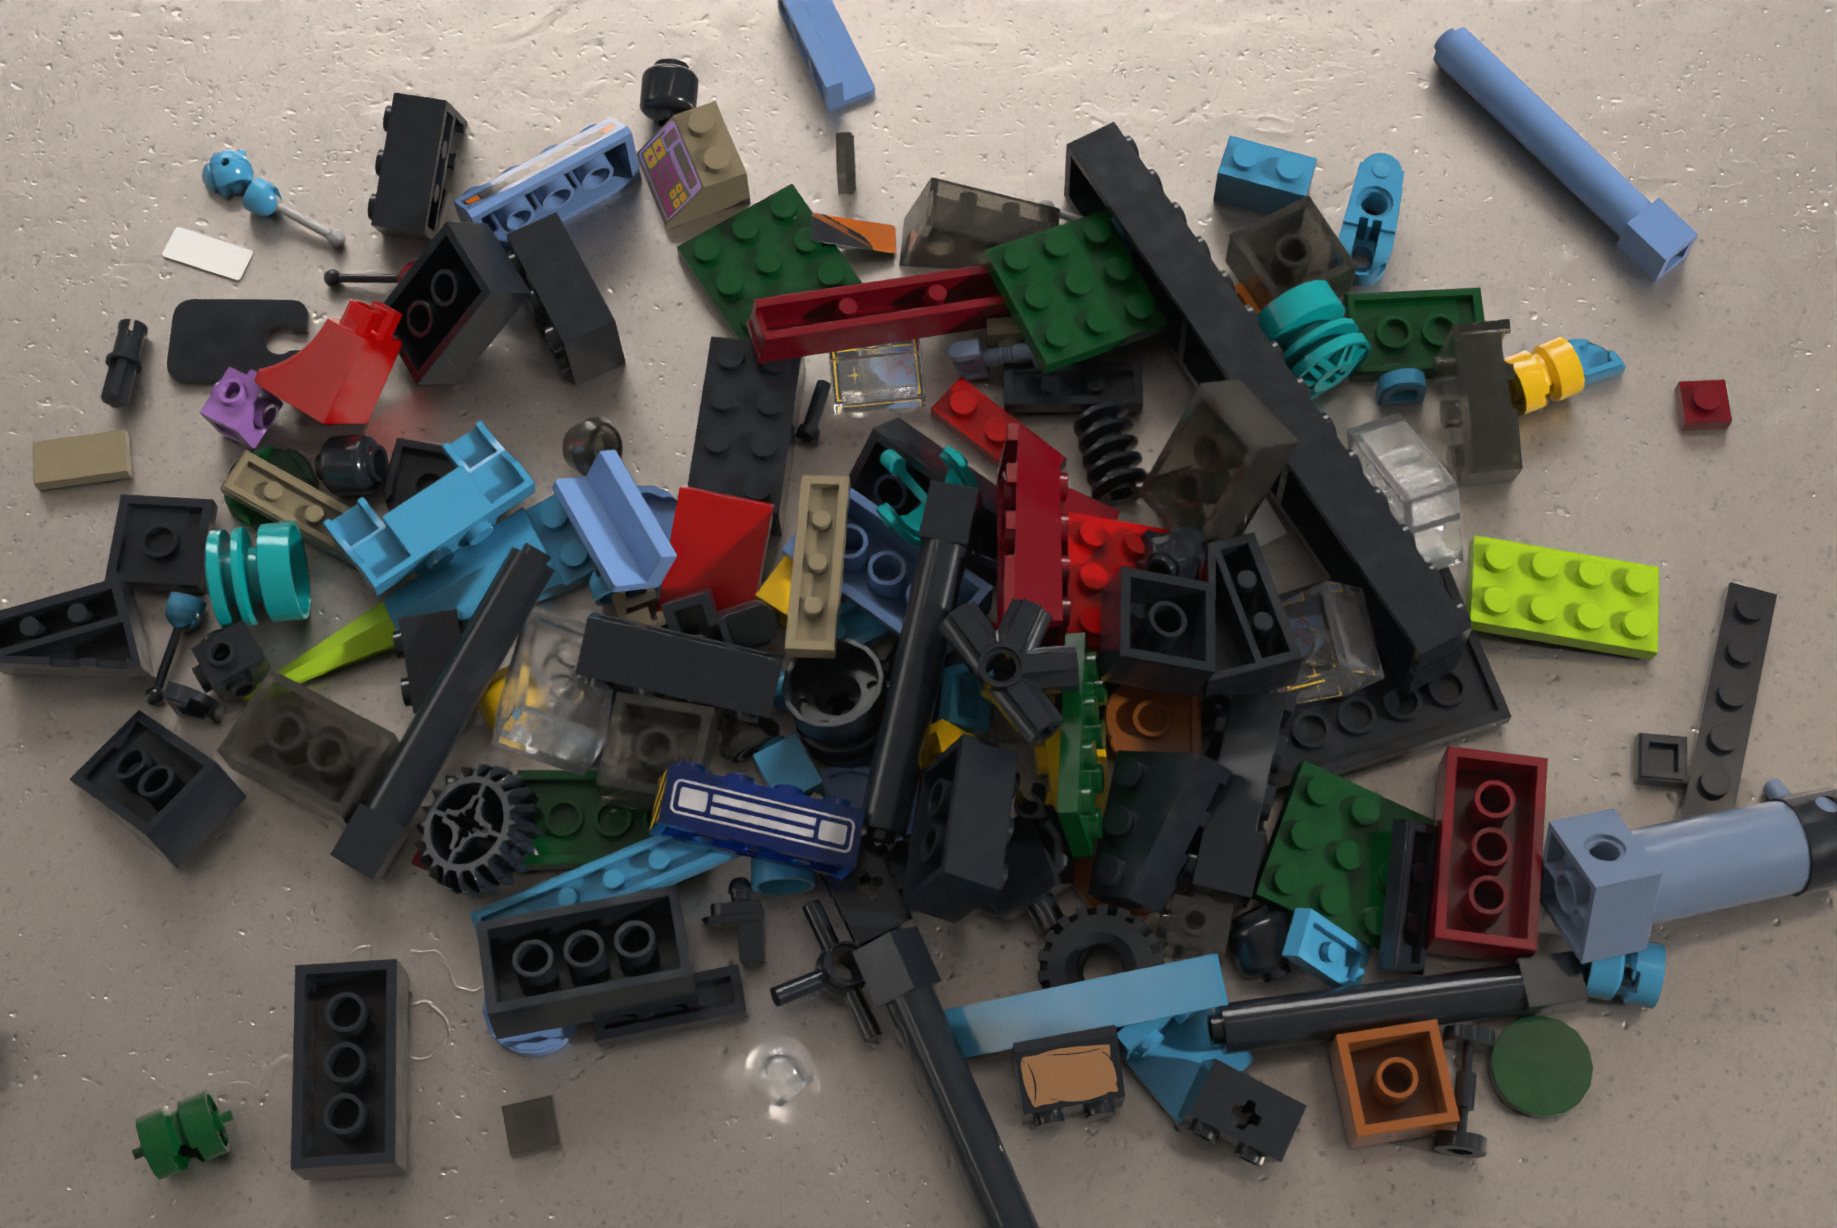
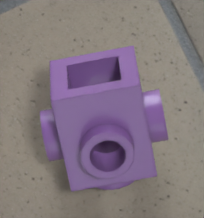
M229 367L222 379L213 386L210 397L199 413L219 433L255 449L267 429L271 428L276 422L279 411L284 403L277 396L254 382L257 375L256 371L249 370L246 375Z

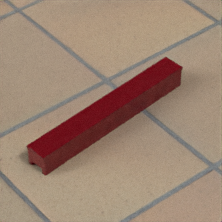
M985 265L754 299L750 320H747V327L757 362L760 364L986 328L987 318L1012 316Z

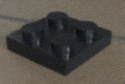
M121 494L105 581L120 577L132 589L203 593L206 579V541L209 532L214 530L218 510L213 499Z

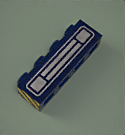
M680 761L676 765L670 764L659 778L649 834L840 879H843L856 868L865 810L851 807V802L847 799L836 796H824L822 799L804 796L802 789L791 785L780 784L775 785L774 788L755 784L753 777L740 773H728L725 776L708 773L705 766L690 761Z

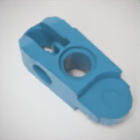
M1386 153L1372 154L1364 162H1360L1334 253V268L1337 275L1345 282L1354 286H1368L1380 280L1387 269L1393 249L1405 171H1402L1397 159ZM1365 211H1374L1377 212L1379 215H1370L1367 214ZM1356 255H1363L1368 258L1369 264L1365 267H1358L1353 263L1352 258Z

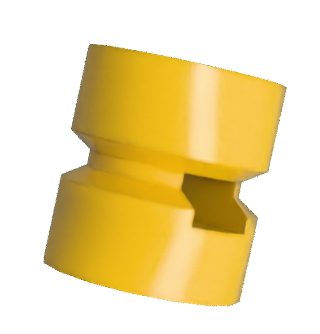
M1558 337L1535 346L1532 354L1523 351L1502 359L1497 364V378L1503 397L1512 411L1519 416L1547 406V398L1557 402L1578 394L1584 389L1585 378L1579 357L1573 346L1563 337Z

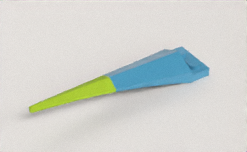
M556 494L526 510L524 507L520 508L495 525L493 532L485 540L473 546L468 543L453 553V559L443 568L434 572L426 571L259 683L250 695L242 699L245 702L252 703L328 672L394 649L393 631L400 630L398 618L457 608L463 613L464 624H468L512 546L522 550L524 544L527 543L551 557L547 566L555 571L537 602L570 593L588 583L592 573L596 570L595 564Z

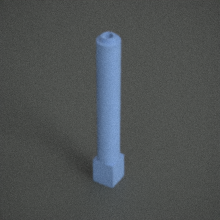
M1465 27L1459 28L1456 31L1451 28L1438 38L1434 45L1436 52L1433 60L1620 237L1617 247L1654 282L1688 256L1698 234L1660 198L1651 203Z

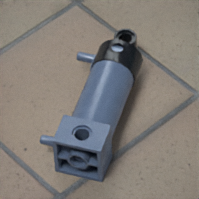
M1771 779L1766 782L1763 788L1764 793L1770 799L1768 802L1634 829L1627 827L1614 808L1549 821L1542 859L1540 903L1581 964L1647 950L1652 924L1790 895L1798 897L1836 889L1837 789L1826 787L1791 794L1779 779Z

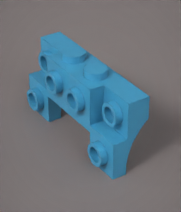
M482 421L477 422L475 429L451 444L447 442L442 445L443 452L456 469L382 516L384 523L364 497L358 499L356 506L332 521L327 519L323 522L328 534L350 564L355 565L376 596L382 594L413 572H416L419 576L428 569L434 572L443 568L453 559L455 551L467 543L473 546L485 540L493 532V526L497 524L496 518L535 493V482L520 462L496 440Z

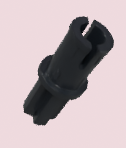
M130 319L119 321L113 352L106 356L105 363L108 366L101 400L112 408L119 409L121 406L128 405L135 376L142 371L143 363L140 360L145 336L148 333V327L138 320L134 321L133 330H129Z

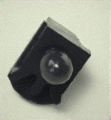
M737 876L730 881L728 886L731 902L711 904V916L701 918V927L713 928L737 925L740 963L766 962L762 902L760 900H751L750 893L753 890L750 881L743 876Z

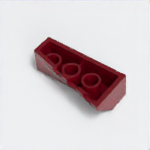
M1008 423L996 475L997 629L1012 599L1023 600L1025 598L1041 605L1046 612L1052 615V622L1041 644L1056 645L1061 627L1069 626L1071 615L1070 597H1062V584H1068L1070 574L1069 555H1062L1061 542L1066 543L1069 534V514L1061 513V501L1066 502L1068 494V473L1060 472L1059 452L1020 424Z

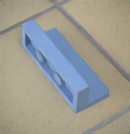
M777 0L778 10L828 112L875 94V86L832 0Z
M616 450L599 451L586 477L556 479L552 489L609 590L612 592H623L659 587L675 561L677 554Z

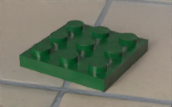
M793 184L786 186L677 246L678 256L735 339L751 340L747 320H750L754 299L862 283L835 244L817 242L812 239L813 212Z
M1106 210L986 249L981 259L1043 374L1162 333L1168 324Z
M1303 760L1297 764L1255 880L1252 899L1293 917L1296 908L1313 909L1371 949L1370 953L1379 956L1394 818L1410 819L1430 825H1435L1436 821Z

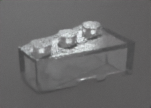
M1396 413L1346 429L1348 449H1352L1357 454L1363 467V474L1373 487L1378 486L1383 491L1389 503V510L1399 525L1405 524L1410 529L1416 541V549L1426 563L1431 562L1440 570L1464 562L1458 484L1403 417Z

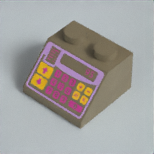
M716 101L673 115L636 153L638 162L667 230L750 201L746 170Z

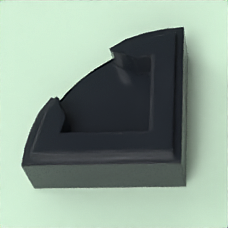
M171 681L168 682L163 695L166 702L177 715L213 724H221L227 709L216 699L198 690Z

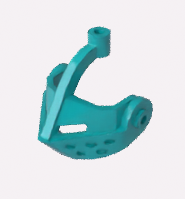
M947 445L939 455L948 469L945 482L979 488L977 478L967 465V459L960 451L954 450L951 446ZM887 449L882 453L880 463L893 475H897L921 504L908 515L899 516L887 502L878 506L876 511L880 515V521L890 532L894 531L908 543L920 547L921 540L918 535L927 494L905 469L906 460L895 450Z

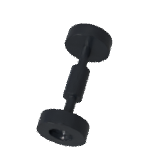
M1448 1025L1444 1027L1443 1045L1450 1049L1463 1051L1461 1071L1456 1072L1454 1089L1460 1121L1457 1124V1130H1443L1435 1133L1434 1150L1456 1157H1484L1487 1153V1138L1476 1133L1467 1132L1468 1112L1474 1110L1477 1076L1476 1073L1472 1072L1473 1053H1484L1494 1050L1495 1032L1475 1025Z

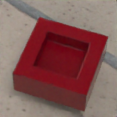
M1725 379L1678 382L1675 388V396L1681 431L1728 429L1732 422Z

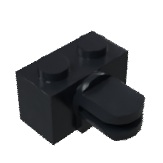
M712 587L667 600L661 605L668 629L753 649L770 644L776 637L779 627L777 613L772 606L764 601L754 600L728 609L719 610Z

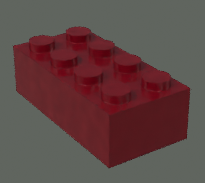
M1453 746L1447 747L1438 765L1435 807L1436 822L1434 826L1439 827L1426 953L1513 964L1518 958L1530 957L1536 953L1538 945L1548 758Z

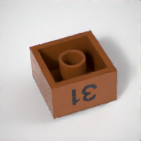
M1437 1019L1335 1035L1328 1051L1349 1149L1433 1136L1438 1131L1453 1130L1459 1123L1460 1118Z

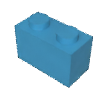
M1230 135L1218 170L1213 201L1300 223L1312 184L1317 158Z

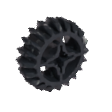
M481 763L478 764L476 769L462 766L459 778L445 775L446 787L443 790L431 789L435 798L431 806H420L427 816L425 821L415 825V827L424 836L414 845L419 849V852L423 853L419 862L426 870L430 871L429 876L432 877L434 882L446 886L447 890L455 894H466L470 897L479 898L483 892L498 895L500 883L505 886H514V873L516 871L529 872L525 860L528 855L539 854L536 847L533 846V842L535 839L545 835L541 828L536 826L545 815L541 812L540 808L536 807L540 798L537 797L534 791L529 789L530 785L522 777L516 774L513 775V772L502 766L492 767L489 764ZM484 828L488 830L486 833L482 832Z

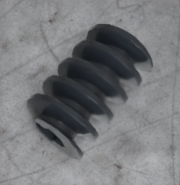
M1112 401L1091 406L1078 415L1073 426L1074 433L1079 438L1078 449L1083 454L1082 464L1088 471L1086 479L1092 488L1091 498L1111 507L1136 501L1143 497L1146 492L1144 487L1136 486L1147 478V472L1143 468H1134L1142 462L1143 458L1141 453L1131 451L1138 445V439L1136 436L1128 434L1133 429L1134 424L1131 419L1123 418L1128 414L1129 406L1126 402Z

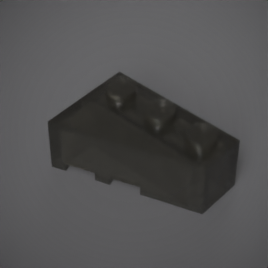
M931 177L904 218L899 266L954 270L984 265L981 259L986 249L1059 226L1060 208Z

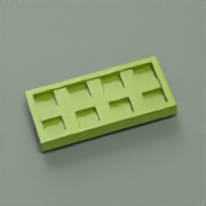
M1474 535L1469 542L1466 610L1471 619V630L1652 660L1658 653L1659 567Z

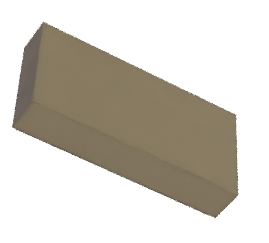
M124 429L33 442L34 485L38 490L132 478L129 434Z

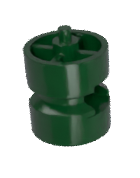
M205 1089L178 1101L176 1111L170 1112L167 1108L163 1107L136 1118V1130L140 1147L132 1150L135 1160L144 1156L154 1175L159 1180H162L189 1168L191 1158L196 1157L201 1162L228 1153L230 1152V1142L226 1131V1122L234 1120L231 1110L222 1113L218 1109L212 1095Z

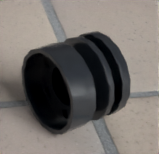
M837 639L836 659L794 657L785 671L782 692L786 707L792 721L795 723L803 747L815 760L830 767L851 768L872 760L889 687L876 655L867 646L854 640Z

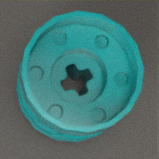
M1324 280L1306 282L1286 291L1257 314L1261 330L1269 341L1274 340L1281 347L1285 356V364L1295 377L1300 376L1309 388L1311 399L1332 390L1348 379L1369 357L1372 348L1363 333H1358L1359 328L1352 318H1343L1346 309L1327 281Z
M295 521L260 524L257 531L256 547H254L245 527H235L231 537L227 530L224 529L211 530L209 532L205 550L206 585L216 619L222 629L232 626L241 621V619L246 626L258 625L262 603H264L272 622L277 623L308 618L311 603L308 561L301 532Z

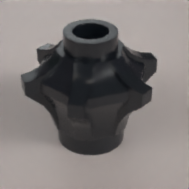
M1174 526L1167 533L1147 530L1140 537L1145 545L1143 559L1135 563L1137 569L1200 581L1199 567L1206 560L1207 544L1203 535L1198 530L1187 526L1180 528Z

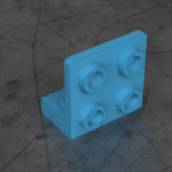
M1212 1009L1127 1025L1117 1032L1121 1060L1178 1124L1185 1121L1178 1117V1114L1203 1060L1217 1059L1241 1072L1248 1068L1254 1060L1250 1052L1224 1055L1220 1045L1212 1046L1207 1026L1208 1015H1215Z

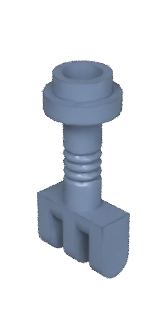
M979 338L954 342L947 350L959 376L966 381L991 378L990 366L1001 365V363L1009 364L1010 362L1032 360L1035 368H1039L1026 342L1014 344L1013 346L984 349Z

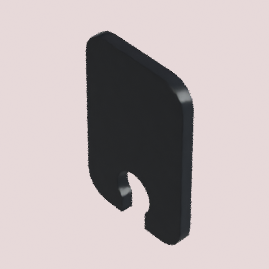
M185 300L175 308L173 313L167 370L172 379L178 383L216 384L222 379L229 367L247 375L249 370L258 372L259 369L276 365L292 357L300 350H290L284 354L272 353L267 349L268 338L280 330H288L294 334H309V312L303 303L296 300Z

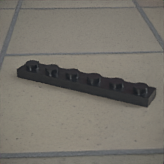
M1732 582L1725 588L1687 770V784L1683 789L1677 820L1735 808L1777 594Z

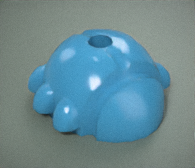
M227 148L213 153L210 162L204 166L202 180L206 188L214 193L220 192L224 198H228L231 194L235 193L238 195L242 194L244 189L253 181V170L246 158V151L243 149L235 151Z

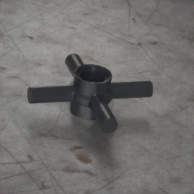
M820 899L802 906V910L822 953L816 961L815 971L770 988L774 1004L779 1007L817 991H820L821 994L832 1000L844 999L864 1043L878 1039L883 1034L862 991L866 983L852 953L861 948V946L850 941L839 942ZM832 963L845 965L850 970L852 979L839 977L834 972Z

